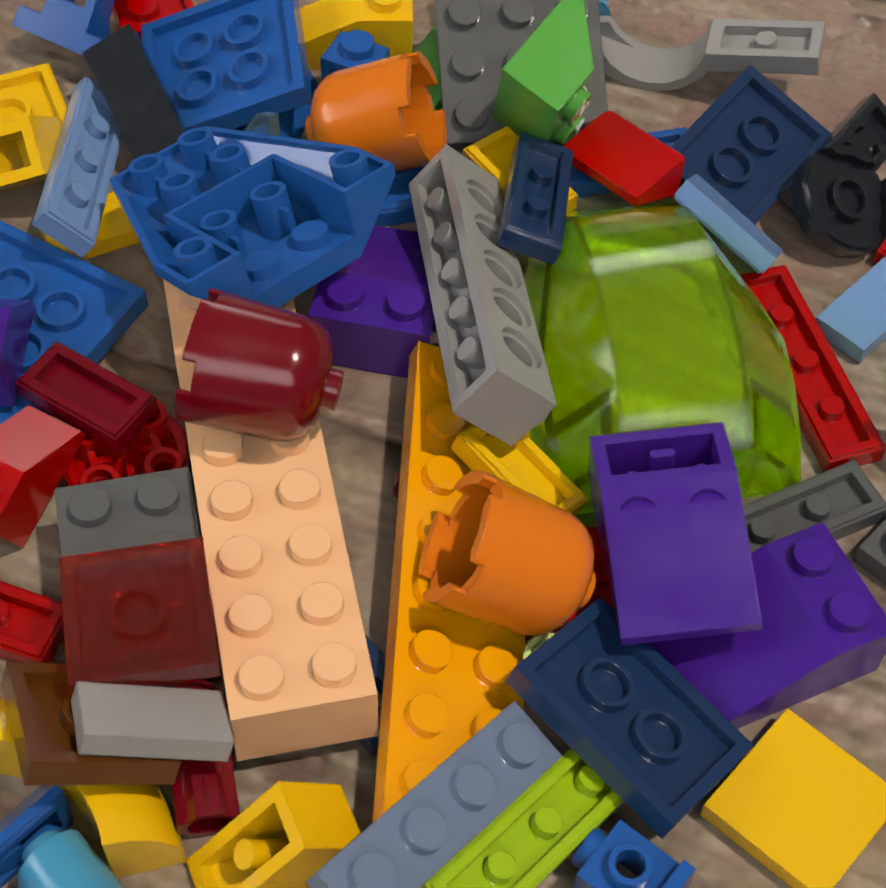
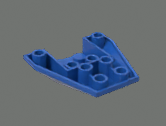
M205 126L185 131L178 137L176 143L155 154L137 157L129 163L128 169L109 178L156 275L196 298L208 300L209 289L215 288L280 307L362 256L396 176L393 163L354 146Z

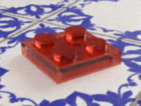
M203 537L59 557L67 683L71 697L76 681L159 686L221 676Z

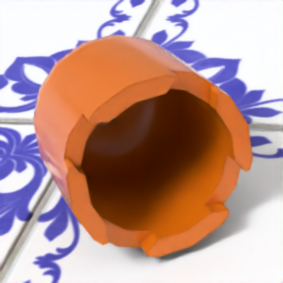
M413 52L346 68L327 75L314 91L310 115L305 120L308 140L360 148L393 163L395 171L425 167L447 144L445 110L434 111L428 88L438 85L436 75L429 61L421 52Z
M472 470L457 481L454 489L463 493V495L457 501L450 516L441 512L436 513L423 545L419 575L431 580V587L423 593V599L440 607L525 635L540 636L562 627L578 609H581L588 603L596 584V575L593 571V542L582 522L570 512L484 471Z

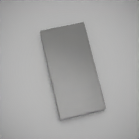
M76 681L71 706L78 754L228 762L234 745V739L222 691Z

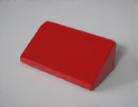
M606 111L596 117L563 146L574 152L572 166L635 207L673 197L679 189L685 157L613 111Z

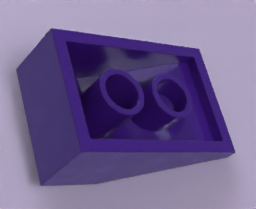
M374 225L362 256L318 283L308 317L320 322L329 332L334 346L333 365L408 378L409 355L418 341L438 346L439 339L418 232Z
M823 522L765 544L751 553L763 623L762 630L649 642L663 658L737 729L876 671L886 653V614Z

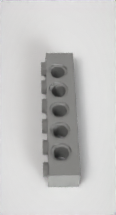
M446 144L409 183V189L452 412L508 445L513 446L532 428L539 426L547 418L549 412L557 406L518 254L515 251L496 245L504 204L499 181L496 177Z

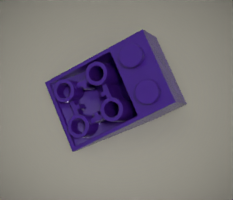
M717 422L589 436L590 495L621 645L762 630L763 623L738 472L724 423Z

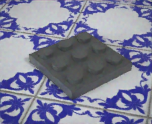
M434 0L441 109L445 110L448 146L456 151H463L464 148L505 127L492 117L502 68L561 0ZM584 0L594 71L587 89L592 94V99L580 115L584 118V122L575 135L596 117L608 111L598 0Z

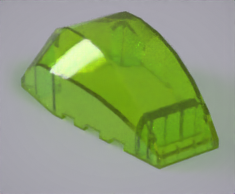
M675 203L566 211L562 249L553 265L546 263L538 331L557 406L549 412L547 418L539 426L532 428L535 444L589 498V501L578 514L594 512L590 495L589 436L723 422L736 464L742 498L767 496L801 482L800 423L795 382L785 340L759 299L689 209Z

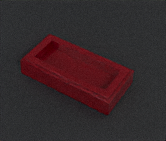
M57 341L15 382L18 395L21 398L81 430L89 437L117 453L123 450L159 410L156 396Z

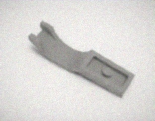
M600 15L605 75L633 88L655 92L677 90L700 80L707 71L744 72L750 65L760 73L819 74L825 41V21L713 18L708 31L693 43L676 48H660L635 41L619 28L612 16Z

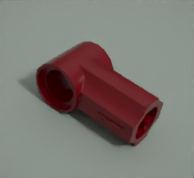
M188 680L174 687L220 691L214 684L204 680ZM223 694V698H224V702H225V706H226V710H227V709H228V704H227L226 699H225V696H224V694ZM230 753L228 762L181 759L175 783L171 784L177 833L179 835H191L195 838L216 835L240 814L232 754Z

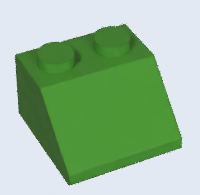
M561 0L502 68L492 117L503 126H508L518 136L520 132H525L555 144L559 142L564 146L575 136L584 122V118L580 115L592 99V94L587 89L594 71L584 0Z

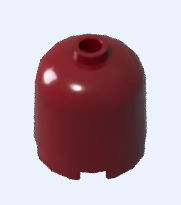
M210 288L208 300L201 299L182 357V360L196 363L190 391L176 389L174 414L177 420L271 441L289 442L303 437L313 428L322 408L335 411L345 371L333 368L334 346L329 332L320 322L306 315L223 290Z

